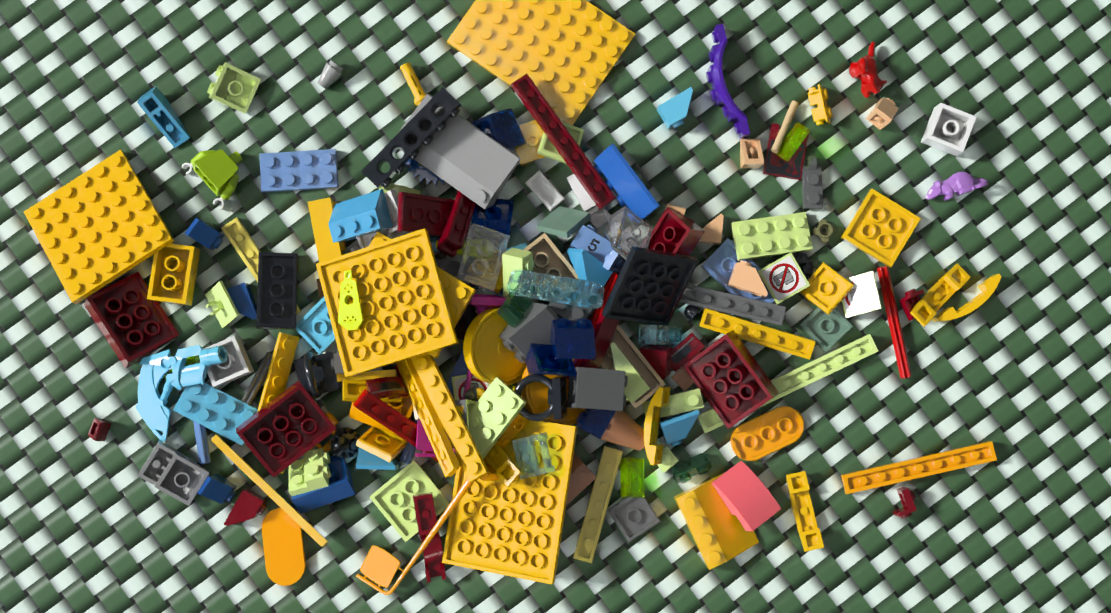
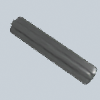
M272 352L266 353L242 398V402L248 405L253 404L267 377L273 356Z

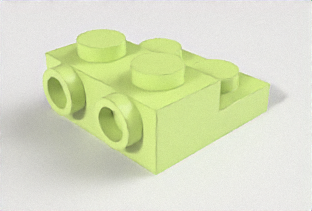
M225 62L223 66H218L215 73L218 78L215 83L211 82L207 93L210 94L209 98L246 114L261 79Z
M323 448L306 452L304 459L296 460L289 466V493L291 497L329 486L331 472L328 463L331 461L329 453L325 452Z

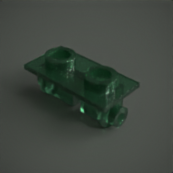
M700 453L689 458L692 464L688 466L686 460L673 465L674 467L671 468V471L675 475L676 483H685L691 480L692 476L707 473L712 468L707 454Z

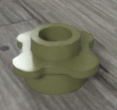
M821 219L819 225L812 232L813 235L819 236L823 242L829 241V236L835 232V227L827 223L825 219Z

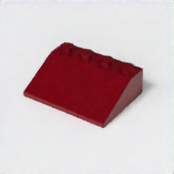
M139 272L86 297L84 303L85 308L125 369L141 361L142 358L148 357L179 336V333L157 301L147 299L149 287Z
M734 330L722 336L683 366L728 429L779 393Z
M298 380L236 428V433L274 478L337 428Z

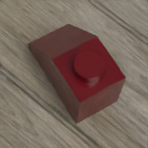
M248 488L244 489L224 525L229 526L256 518L258 515L262 516L267 507L265 505L267 499Z

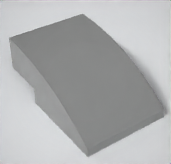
M159 440L139 471L138 477L189 506L210 472L186 455Z

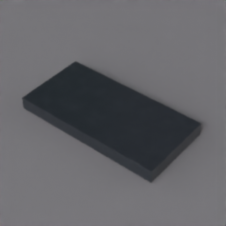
M259 252L256 329L296 330L298 253Z

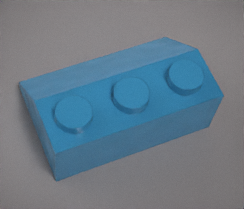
M383 189L334 205L328 223L333 243L349 241L393 227Z

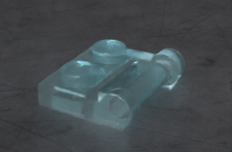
M547 432L512 441L517 465L522 471L520 479L556 471L555 466H552L546 440L548 439ZM535 441H539L544 468L539 467L534 445Z

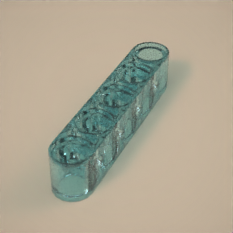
M513 270L509 275L507 290L512 295L593 309L602 306L605 293L603 285L596 282L525 270Z

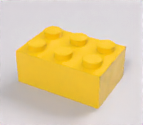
M170 243L156 252L153 257L147 299L192 306L200 249L194 246Z

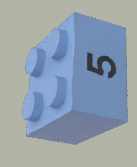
M582 225L570 248L584 249L604 264L606 255L614 250L616 246L613 243L614 240L607 235L600 236L597 234L598 230L590 225H587V227Z

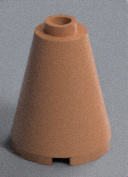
M624 410L604 411L607 415L604 419L602 417L599 419L595 429V435L598 439L638 451L645 449L644 429Z

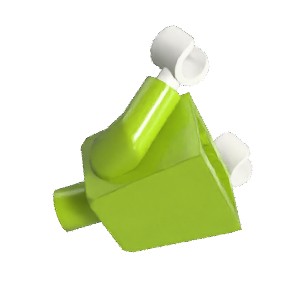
M222 149L217 151L205 150L200 151L191 159V163H184L182 169L190 167V170L186 172L187 175H193L196 172L216 196H221L213 201V205H216L219 200L222 202L220 210L227 206L226 200L230 198L236 189L239 180L237 164L243 159L237 151L228 156Z

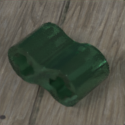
M518 287L514 288L506 296L505 302L497 313L510 327H514L523 319L524 313L532 301Z

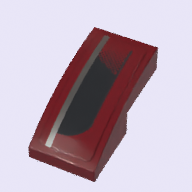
M692 332L672 349L671 368L674 372L679 370L705 347Z
M382 377L366 380L367 390L380 399L388 397V400L407 396L402 377Z

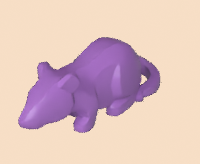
M957 172L945 181L940 182L938 180L934 182L925 198L932 200L939 195H945L943 198L945 201L953 198L955 193L957 196H960L974 189L989 185L988 180L974 178L967 172Z

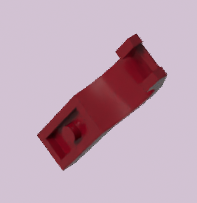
M433 492L413 495L421 543L424 542L437 523ZM438 530L423 551L427 583L431 582L432 577L442 576V580L446 579L445 563H442L443 548Z

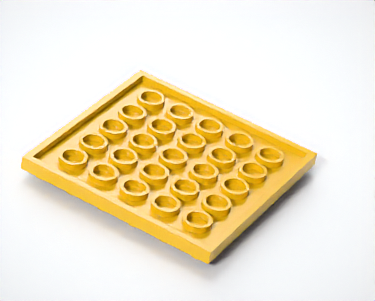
M122 150L117 151L24 211L64 289L74 304L84 300L175 241Z
M424 228L316 264L345 377L357 375L458 343L427 229ZM352 270V279L357 282L364 318L360 328L351 331L346 330L338 323L340 285L344 281V271ZM349 297L347 301L349 304H352L354 299Z

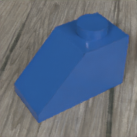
M195 218L185 232L187 236L213 251L215 248L218 249L223 243L222 238L224 235L198 218Z
M244 282L228 288L227 291L238 313L257 320V305L249 284Z
M215 474L207 477L197 493L223 504L227 501L230 502L236 495L234 490L237 486L220 474Z

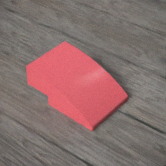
M739 461L712 482V485L731 514L737 516L746 531H754L781 510V507L769 490L742 461Z

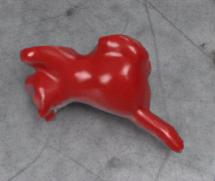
M871 42L868 48V55L860 58L857 62H852L849 68V74L852 78H860L861 92L866 98L870 96L871 92L874 94L879 93L887 83L886 80H881L877 73V63L874 58L875 42Z

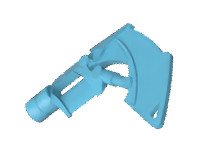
M200 345L178 349L175 356H171L170 349L142 358L140 362L142 368L139 376L138 404L136 409L148 427L162 442L166 441L168 436L171 409L166 404L173 387L180 390L185 386L200 383L204 385L209 367L227 361L228 355L224 346L220 345L203 349ZM199 355L200 363L185 366L187 357ZM172 369L173 373L166 376V383L160 396L158 391L159 383L163 376Z

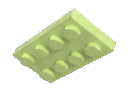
M806 212L731 223L738 261L789 254L790 252L810 251L813 249Z
M498 377L494 379L468 413L469 432L482 459L485 458L527 403Z

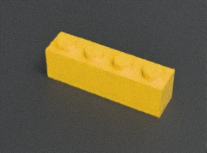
M332 198L308 202L319 263L344 255L343 251L346 250L345 241L333 243L328 223L334 205L337 204Z

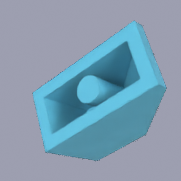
M691 87L658 106L657 111L668 129L671 127L676 129L684 124L683 120L686 118L693 92Z

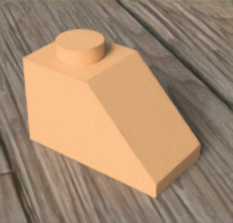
M883 97L865 119L881 130L892 121L899 108L895 106L896 104L893 100Z
M746 261L736 262L727 286L763 298L767 297L768 292L756 268L751 267L752 264Z

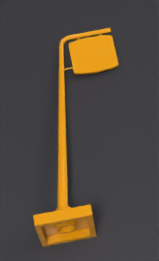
M485 463L489 473L479 479L483 481L498 480L499 477L495 474V469ZM467 477L404 570L399 568L401 563L395 556L378 546L372 545L360 568L365 577L357 574L356 577L384 595L392 594L474 482H469ZM397 569L403 571L391 590L385 591L380 588V586L389 587ZM366 577H368L370 580L374 581L375 583H377V584H379V585H378V586L375 585L374 583H372L371 581H369L368 579H366Z

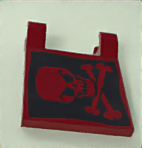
M777 123L771 124L763 174L801 180L810 130L807 128L801 129L799 141L784 139L779 152L774 153L771 149L778 135L780 125Z

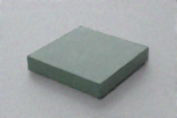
M559 206L536 226L540 232L569 238L582 225L588 222L591 217L588 212Z
M817 307L799 324L825 353L854 327L837 308L830 315H827Z

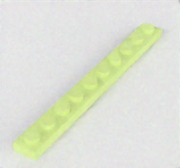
M871 335L863 336L771 380L779 393L762 406L878 352ZM713 408L699 414L697 417L704 433L724 425Z

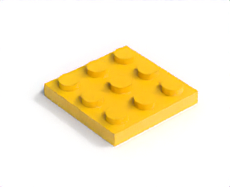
M870 189L841 238L890 268L921 218L874 189Z

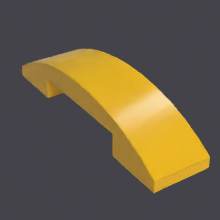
M958 263L955 264L928 290L910 313L925 327L944 303L970 279V276Z
M992 275L978 285L982 293L955 311L953 307H948L933 317L932 320L934 322L952 320L974 311L993 294L1000 282L1001 275Z
M659 387L647 409L644 423V445L650 465L662 464L664 444L657 443L661 407L669 405L671 387Z
M497 444L491 448L484 458L495 469V474L508 487L522 473L506 450Z
M802 471L786 475L791 506L804 551L824 548L809 494L810 488L806 472Z

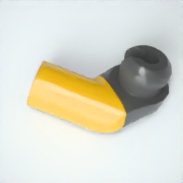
M470 388L464 394V399L471 401L479 400L485 390L482 388Z

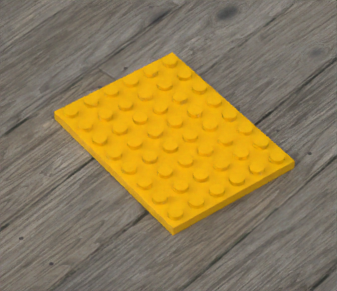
M475 0L447 40V44L509 86L520 77L528 74L559 119L564 123L574 125L635 37V33L586 0Z
M529 420V423L504 447L522 473L509 487L500 478L491 481H483L481 479L474 481L449 515L442 563L547 584L555 583L578 426ZM461 467L456 471L452 499L467 479L466 473Z

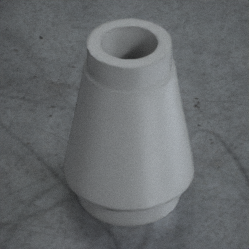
M330 60L329 63L326 62L317 83L327 89L328 86L342 75L343 68L333 60Z

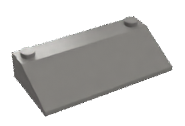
M427 94L424 97V99L421 101V103L418 105V107L415 109V111L412 113V115L409 117L406 123L402 126V128L431 100L433 96ZM438 107L435 111L436 116H443L445 108ZM457 115L455 118L450 117L446 121L447 126L441 132L437 131L432 136L434 139L427 146L423 145L418 150L420 153L414 160L479 206L487 209L494 205L521 158L460 115ZM423 122L422 129L424 131L429 130L431 122ZM411 135L408 139L410 145H414L418 141L417 135Z

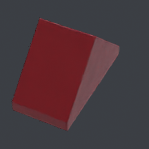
M645 344L639 349L640 353L662 380L671 374L672 347Z

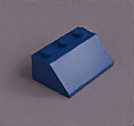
M336 455L330 457L331 462L328 463L331 477L329 478L328 487L291 497L300 514L355 495L353 479L345 458H340Z

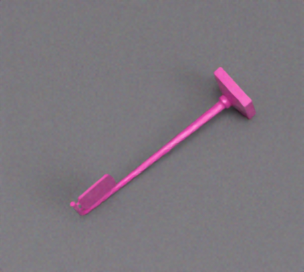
M474 294L469 305L477 307L479 315L489 308L508 306L509 298L497 295ZM469 369L462 400H465L464 394L471 386L473 374ZM418 420L416 449L423 451V453H415V457H436L435 453H425V451L434 450L421 420Z

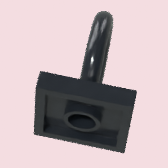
M307 352L304 358L294 360L298 380L311 396L318 398L322 393L341 389L339 382H337V374L331 368V358H334L333 352L315 356L313 353Z
M532 374L524 377L517 384L514 391L519 396H521L523 389L532 382L543 383L549 388L548 405L550 407L542 413H531L523 407L519 413L524 418L531 421H543L552 415L554 419H562L568 415L566 376H557L551 380L541 374Z

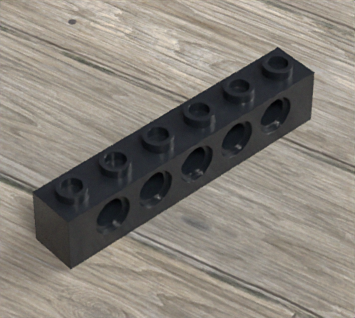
M442 87L361 172L377 188L388 187L393 181L391 178L396 173L400 174L406 168L405 164L409 159L414 160L420 152L418 150L423 145L427 146L434 139L432 136L437 131L441 132L447 126L446 121L450 117L455 118L461 111L459 108L462 105ZM438 107L445 108V113L441 117L435 114ZM430 121L431 128L424 131L422 129L423 122ZM411 135H417L418 141L414 145H410L408 142ZM401 148L404 151V156L397 159L395 152ZM388 162L390 170L387 173H383L381 167L384 163Z

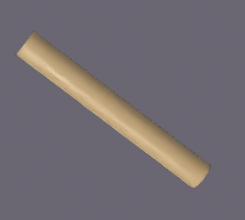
M796 101L791 102L771 151L774 153H778L799 105Z

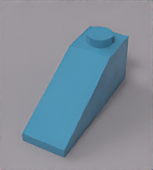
M157 86L140 97L137 102L138 105L174 148L190 138L171 104Z

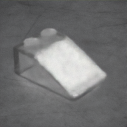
M625 206L609 217L606 231L612 249L624 259H627L632 246L648 249L653 228Z
M473 223L467 232L456 278L494 291L502 265V254L506 252L510 236Z

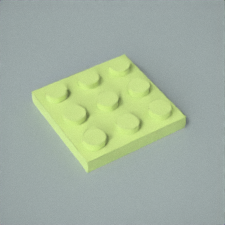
M413 460L369 497L405 542L419 532L413 495L433 492L436 517L450 504L416 460Z

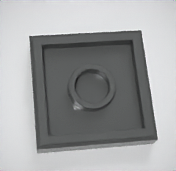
M640 489L607 510L628 543L661 522Z

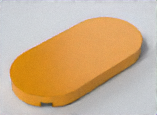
M776 407L739 425L731 435V448L743 460H759L796 442L801 437L804 429L803 417L797 410L791 407Z
M276 508L270 511L262 522L266 572L274 583L288 586L296 583L305 572L306 561L302 528L282 508Z

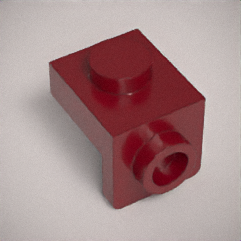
M924 289L907 291L904 293L905 297L899 300L909 321L916 319L910 312L921 299L920 295L925 293Z
M906 487L896 489L903 508L894 510L893 514L901 518L911 516V512L916 511L914 504L916 499L913 491Z

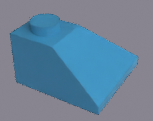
M568 248L566 252L578 279L584 282L583 286L592 291L602 290L613 271L604 268L603 263L586 250Z
M695 409L659 421L666 444L671 443V446L683 443L681 439L687 437L700 414L699 410Z
M359 447L356 469L396 470L400 468V463L395 458L388 462Z

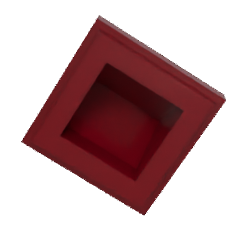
M94 418L88 436L94 441L105 442L112 423Z

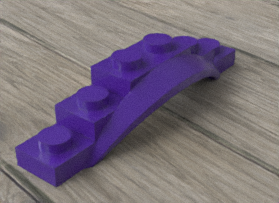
M719 24L715 26L714 32H712L713 43L717 44L713 45L711 52H709L710 62L714 64L709 66L706 78L707 82L712 85V90H710L712 101L716 102V106L724 104V107H722L724 118L728 119V123L736 121L734 123L735 132L739 134L740 139H743L750 135L746 114L734 103L725 85L722 58L728 40L724 25Z

